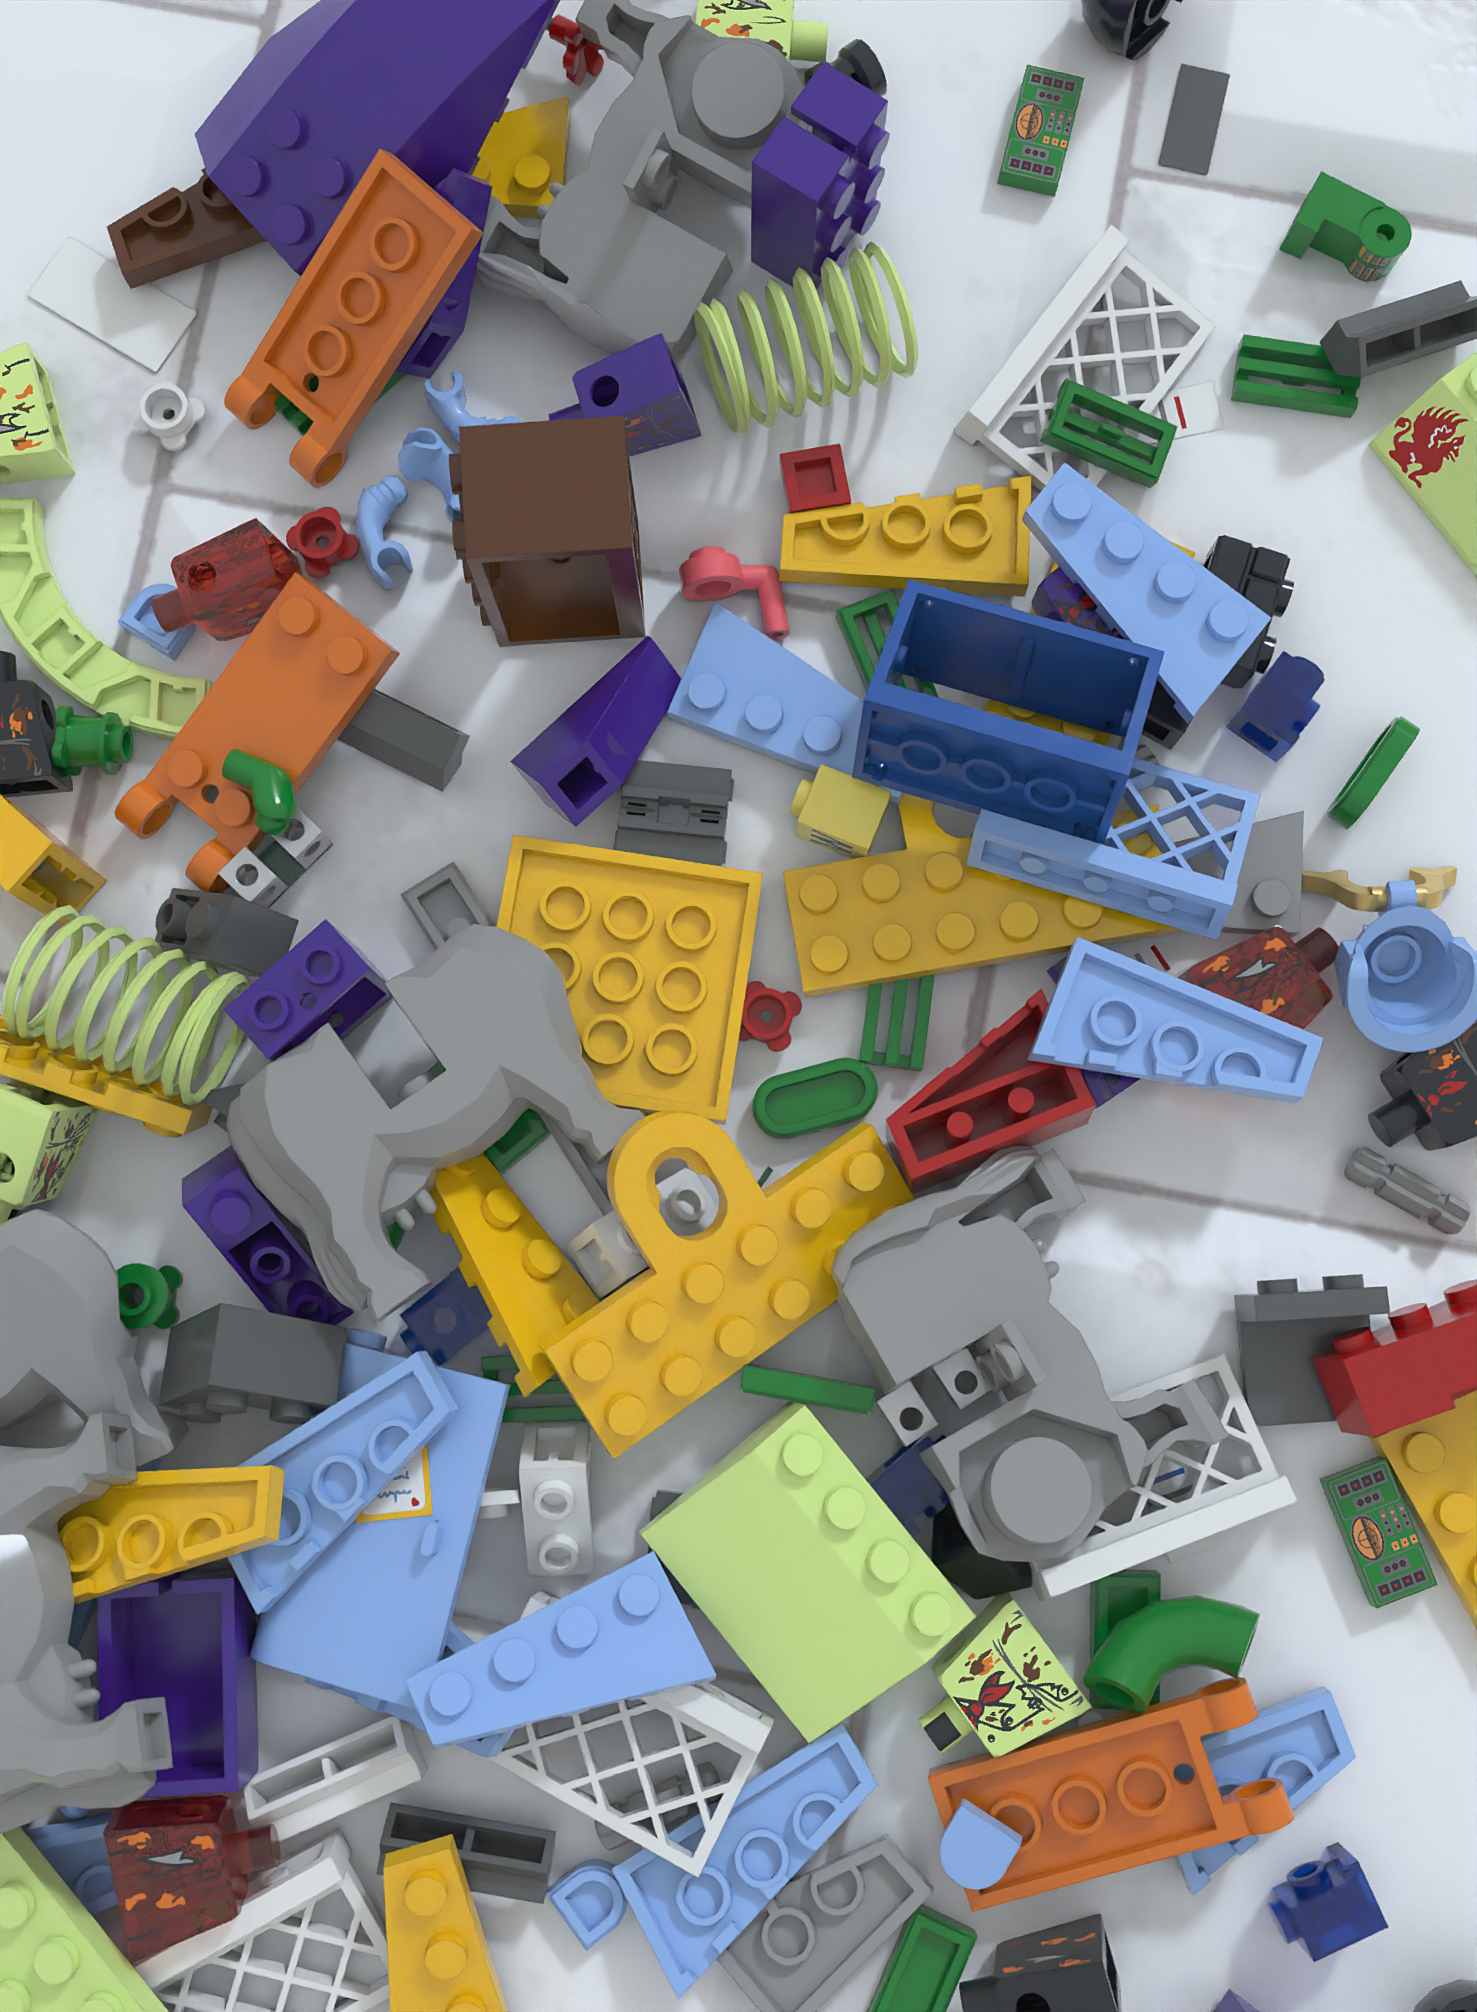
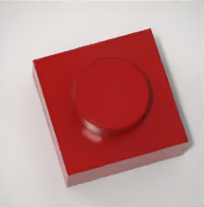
M840 443L780 453L779 465L788 513L851 504Z

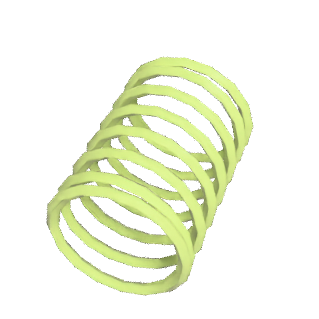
M871 241L866 245L864 251L855 247L849 256V272L857 304L867 331L880 355V372L878 375H874L863 360L861 336L854 305L847 283L836 262L828 257L824 260L821 266V280L833 323L852 363V382L850 385L844 382L835 368L826 318L811 277L807 271L798 267L793 276V287L798 309L814 353L823 369L824 391L822 395L817 392L806 374L796 324L784 290L778 281L771 277L769 278L765 286L766 301L778 341L794 375L795 405L790 402L776 378L767 334L756 302L750 291L743 287L740 289L737 296L738 310L751 351L764 379L767 415L758 405L746 382L738 344L722 302L713 297L709 306L702 302L698 304L694 312L695 328L704 365L719 407L729 427L735 434L741 437L746 435L751 415L760 424L770 427L774 425L779 406L787 414L796 418L802 415L807 397L818 406L824 408L829 406L835 388L851 398L858 394L863 379L879 388L886 384L890 370L904 378L913 375L917 366L918 346L912 312L896 267L887 252L879 245ZM873 255L884 271L898 309L905 339L906 364L902 361L890 336L889 321L883 295L873 269ZM709 331L712 335V338L720 355L728 379L735 411L732 407V404L724 387L716 363V359L709 337Z
M67 905L56 908L46 914L35 924L23 941L11 965L5 984L2 1013L8 1033L17 1038L20 1037L28 1041L44 1033L48 1049L55 1053L74 1044L75 1056L83 1064L94 1060L103 1053L105 1070L112 1076L120 1073L132 1064L133 1079L135 1084L140 1087L151 1083L161 1074V1087L164 1095L170 1099L180 1094L182 1102L190 1107L203 1101L210 1090L216 1089L232 1064L244 1032L236 1023H234L222 1056L208 1080L195 1094L191 1093L190 1083L197 1075L209 1050L216 1030L222 1001L235 986L237 987L238 995H240L250 986V983L242 973L239 974L237 971L219 977L216 966L209 960L191 965L188 955L179 948L162 953L159 943L151 937L134 941L131 932L123 926L105 929L103 921L95 915L79 916L78 911L72 906ZM66 917L70 922L55 932L41 949L28 971L18 996L14 1018L16 993L23 970L35 946L51 925L59 918ZM89 926L97 935L82 947L84 934L82 927ZM71 935L70 950L58 983L41 1011L27 1023L30 1001L39 978L53 954L66 938ZM118 938L125 944V947L109 961V939ZM98 948V960L93 982L83 1007L73 1026L62 1039L58 1040L56 1038V1030L60 1012L68 999L73 983L81 968ZM146 949L153 955V960L145 965L137 975V951ZM126 961L122 988L113 1014L101 1037L89 1051H86L85 1043L88 1029L98 1002L111 979ZM169 961H176L181 965L182 971L173 978L164 990L165 964ZM204 972L209 976L210 984L203 989L191 1005L194 976L197 973ZM153 976L148 1006L140 1027L127 1051L118 1062H115L118 1039L128 1013L141 990ZM181 990L176 1017L168 1038L156 1061L147 1073L144 1074L148 1049L156 1029L170 1003ZM187 1041L180 1064L179 1077L177 1082L173 1085V1079L178 1064V1060Z

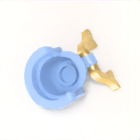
M1444 866L1433 869L1411 867L1409 869L1408 881H1388L1385 886L1356 885L1348 880V871L1346 870L1331 872L1302 871V891L1328 896L1351 909L1378 912L1379 918L1369 925H1363V929L1356 940L1340 942L1334 964L1343 1006L1349 1008L1353 1022L1360 1032L1370 1041L1385 1049L1411 1053L1432 1050L1458 1038L1477 1020V951L1471 948L1464 937H1453L1446 922L1430 910L1442 904L1444 889L1455 886L1457 867Z

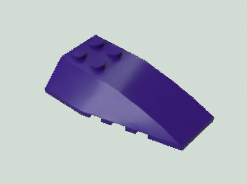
M320 0L268 39L194 134L208 177L294 272L302 276L379 149H383L396 156L432 189L443 179L447 178L453 168L470 175L473 174L480 160V157L477 155L493 123H499L510 101L507 95L521 68L526 69L560 0Z

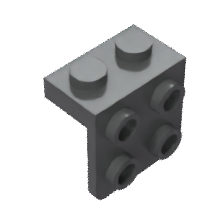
M1363 1274L1322 1276L1323 1289L1298 1291L1297 1278L1257 1281L1258 1293L1234 1295L1244 1399L1256 1425L1271 1426L1337 1421L1312 1357L1333 1349L1334 1346L1331 1339L1341 1333L1360 1327H1370L1371 1329L1369 1315L1389 1314L1387 1286H1364Z

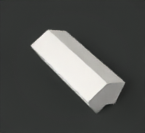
M392 1715L253 1776L243 1786L248 1821L257 1829L275 1825L280 1842L421 1780L428 1766L413 1728L406 1721Z

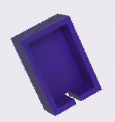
M824 61L791 106V114L810 125L812 133L783 117L752 161L751 262L793 287V276L798 267L807 271L816 290L822 283L821 266L824 260L828 257L835 261L839 268L842 269L848 255L847 245L856 233L861 236L865 235L879 213L881 202L876 200V195L885 174V168L880 166L881 156L890 137V133L885 130L888 100Z
M233 1567L194 1569L181 1576L180 1571L97 1597L99 1721L114 1713L124 1703L139 1699L165 1698L173 1768L156 1770L157 1780L143 1797L238 1792L259 1769L256 1660L250 1657L255 1635V1610Z

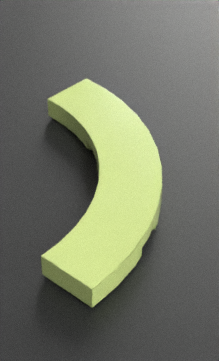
M0 498V617L16 643L35 666L49 679L89 710L102 717L107 712L118 713L124 726H129L130 729L149 736L173 741L214 683L207 678L184 677L155 670L135 661L132 662L104 645L74 614L62 595L54 577L44 534V506L37 498Z

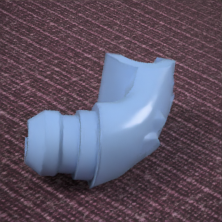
M451 372L454 386L446 392L436 391L433 388L431 378L426 379L424 382L426 389L424 395L427 398L428 406L451 433V437L460 442V426L521 422L518 417L512 415L497 421L495 418L487 420L485 416L480 418L470 416L464 409L467 399L460 372Z
M418 427L409 432L402 443V449L398 454L399 470L407 480L412 482L427 481L444 494L447 505L446 516L452 522L453 518H461L459 495H453L449 474V454L455 453L433 429Z
M385 476L376 487L374 485L368 489L363 487L358 502L355 525L356 537H358V541L361 544L369 571L374 576L375 581L387 590L395 587L393 581L385 572L387 567L399 564L404 566L409 573H412L414 569L409 552L401 543L393 540L385 541L383 538V529L390 522L389 517L395 513L394 510L398 506L406 502L409 495L407 488L396 476Z

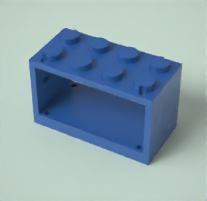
M909 579L864 698L852 778L978 815L981 809H985L1104 845L1130 775L1165 651L1137 644L1132 640L1112 637L1077 627L1068 622H1059L1016 610L1004 604H995L952 592L943 587L938 588ZM904 674L1120 736L1121 739L1118 749L899 687V684Z

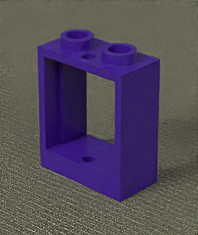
M325 919L223 1010L264 1056L274 1061L305 1042L326 1023L330 1024V1016L337 1012L342 1014L343 1022L337 1027H331L343 1041L385 1004L391 996L384 984L388 980L352 941Z

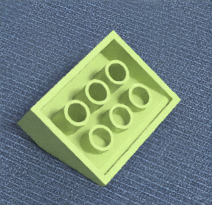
M788 1401L638 1532L808 1743L817 1739L926 1664L976 1617L804 1404Z

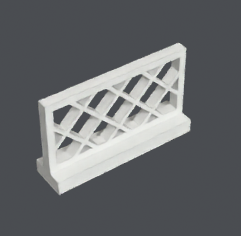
M1112 224L953 430L971 446L976 440H979L1022 476L1031 475V483L1040 491L1043 490L1054 476L1052 457L1070 455L1040 442L1043 431L1047 427L1046 415L1050 414L1052 407L1056 404V402L1044 403L1041 376L1044 372L1069 370L1070 380L1083 385L1081 368L1109 366L1114 396L1109 397L1129 406H1139V410L1150 414L1217 326L1123 249L1130 239ZM1119 273L1140 289L1142 308L1114 310L1111 284ZM1100 300L1101 311L1090 312ZM1175 318L1194 334L1184 347L1161 349L1157 319ZM1144 320L1148 350L1120 352L1116 323ZM1103 324L1108 354L1079 356L1076 336L1078 327ZM1065 346L1067 357L1055 358ZM1174 360L1165 371L1163 361ZM1150 362L1153 389L1150 393L1127 395L1122 365ZM1030 392L1032 404L1020 405ZM1073 404L1070 405L1069 410L1088 418L1087 410ZM1034 416L1038 447L1018 448L999 431L1009 418ZM1118 424V429L1123 430L1125 434L1131 437L1135 435L1136 431ZM1078 432L1079 435H1082V436H1084V437H1086V438L1091 439V437H1088V436H1086V435L1081 434V433ZM1096 441V442H1098V443H1100V444H1103V445H1105V446H1107V447H1110V448H1112V449H1114V450H1117V451H1119V452H1122L1121 450L1116 449V448H1114V447H1112V446H1109V445H1107V444H1105V443H1102V442H1100V441ZM1040 458L1041 466L1038 463H1036L1033 459ZM1082 460L1084 477L1096 486L1108 470Z
M1225 1354L1108 1398L1110 1401L1120 1402L1139 1399L1158 1389L1169 1391L1192 1379L1198 1380L1214 1374L1225 1399L1218 1418L1229 1435L1227 1438L1246 1446L1257 1472L1236 1480L1212 1469L1211 1466L1220 1442L1206 1448L1201 1463L1167 1448L1149 1465L1141 1487L1136 1485V1487L1126 1491L1137 1497L1127 1523L1115 1527L1098 1519L1093 1528L1101 1531V1533L1086 1538L1081 1546L1060 1558L1029 1562L1033 1572L1032 1582L1040 1602L1298 1502L1287 1475L1281 1478L1278 1475ZM1230 1415H1232L1238 1430L1227 1425ZM1163 1458L1197 1474L1187 1500L1175 1503L1151 1492ZM1206 1479L1223 1485L1201 1494ZM1146 1501L1162 1508L1141 1517Z
M541 1590L530 1598L519 1620L560 1599ZM708 1681L692 1686L688 1684L660 1691L656 1695L640 1698L644 1702L629 1707L628 1700L617 1702L619 1711L586 1722L582 1713L571 1715L574 1726L543 1736L539 1735L536 1722L527 1724L525 1728L528 1741L507 1748L503 1747L497 1756L486 1758L685 1871L699 1877L744 1782L766 1741L775 1717ZM658 1709L672 1717L679 1743L643 1754L632 1716ZM623 1720L634 1758L598 1769L588 1731ZM685 1725L704 1735L688 1739ZM577 1735L588 1773L563 1780L550 1773L543 1746ZM718 1742L742 1755L731 1779L703 1788L692 1752L693 1749ZM532 1750L536 1764L518 1754ZM682 1753L694 1791L658 1802L647 1764ZM637 1768L648 1806L624 1814L609 1806L602 1779ZM591 1783L595 1797L577 1787ZM723 1793L712 1816L707 1798ZM697 1802L705 1832L695 1853L668 1838L661 1813ZM651 1817L655 1831L638 1821Z
M339 1827L213 1898L227 1903L228 1909L235 1910L234 1915H229L221 1921H216L205 1915L206 1912L212 1911V1909H200L197 1907L156 1930L157 1936L151 1934L121 1950V1953L158 1999L176 2005L174 2012H183L184 2007L203 2012H283L291 1984L330 1993L324 2012H366L390 1998L389 1975L371 1985L343 1978L351 1949L380 1956L387 1970L388 1956L386 1925L349 1862L351 1849ZM340 1888L354 1910L349 1930L310 1921L315 1902ZM306 1908L303 1919L292 1916ZM194 1915L202 1918L203 1925L198 1928H190L193 1922L189 1919V1916ZM359 1922H361L367 1935L357 1933ZM269 1928L298 1935L289 1965L250 1955L255 1936ZM305 1937L344 1947L335 1976L296 1967ZM245 1943L242 1953L232 1950ZM208 1963L237 1970L229 1999L189 1989L194 1971ZM244 1972L284 1982L276 2010L236 2001ZM184 1977L181 1987L171 1985ZM338 1995L347 1997L335 2005Z

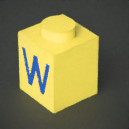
M821 764L814 782L803 778L794 797L789 813L799 817L796 836L853 859L867 857L888 807L892 792L869 782L852 778L851 775Z

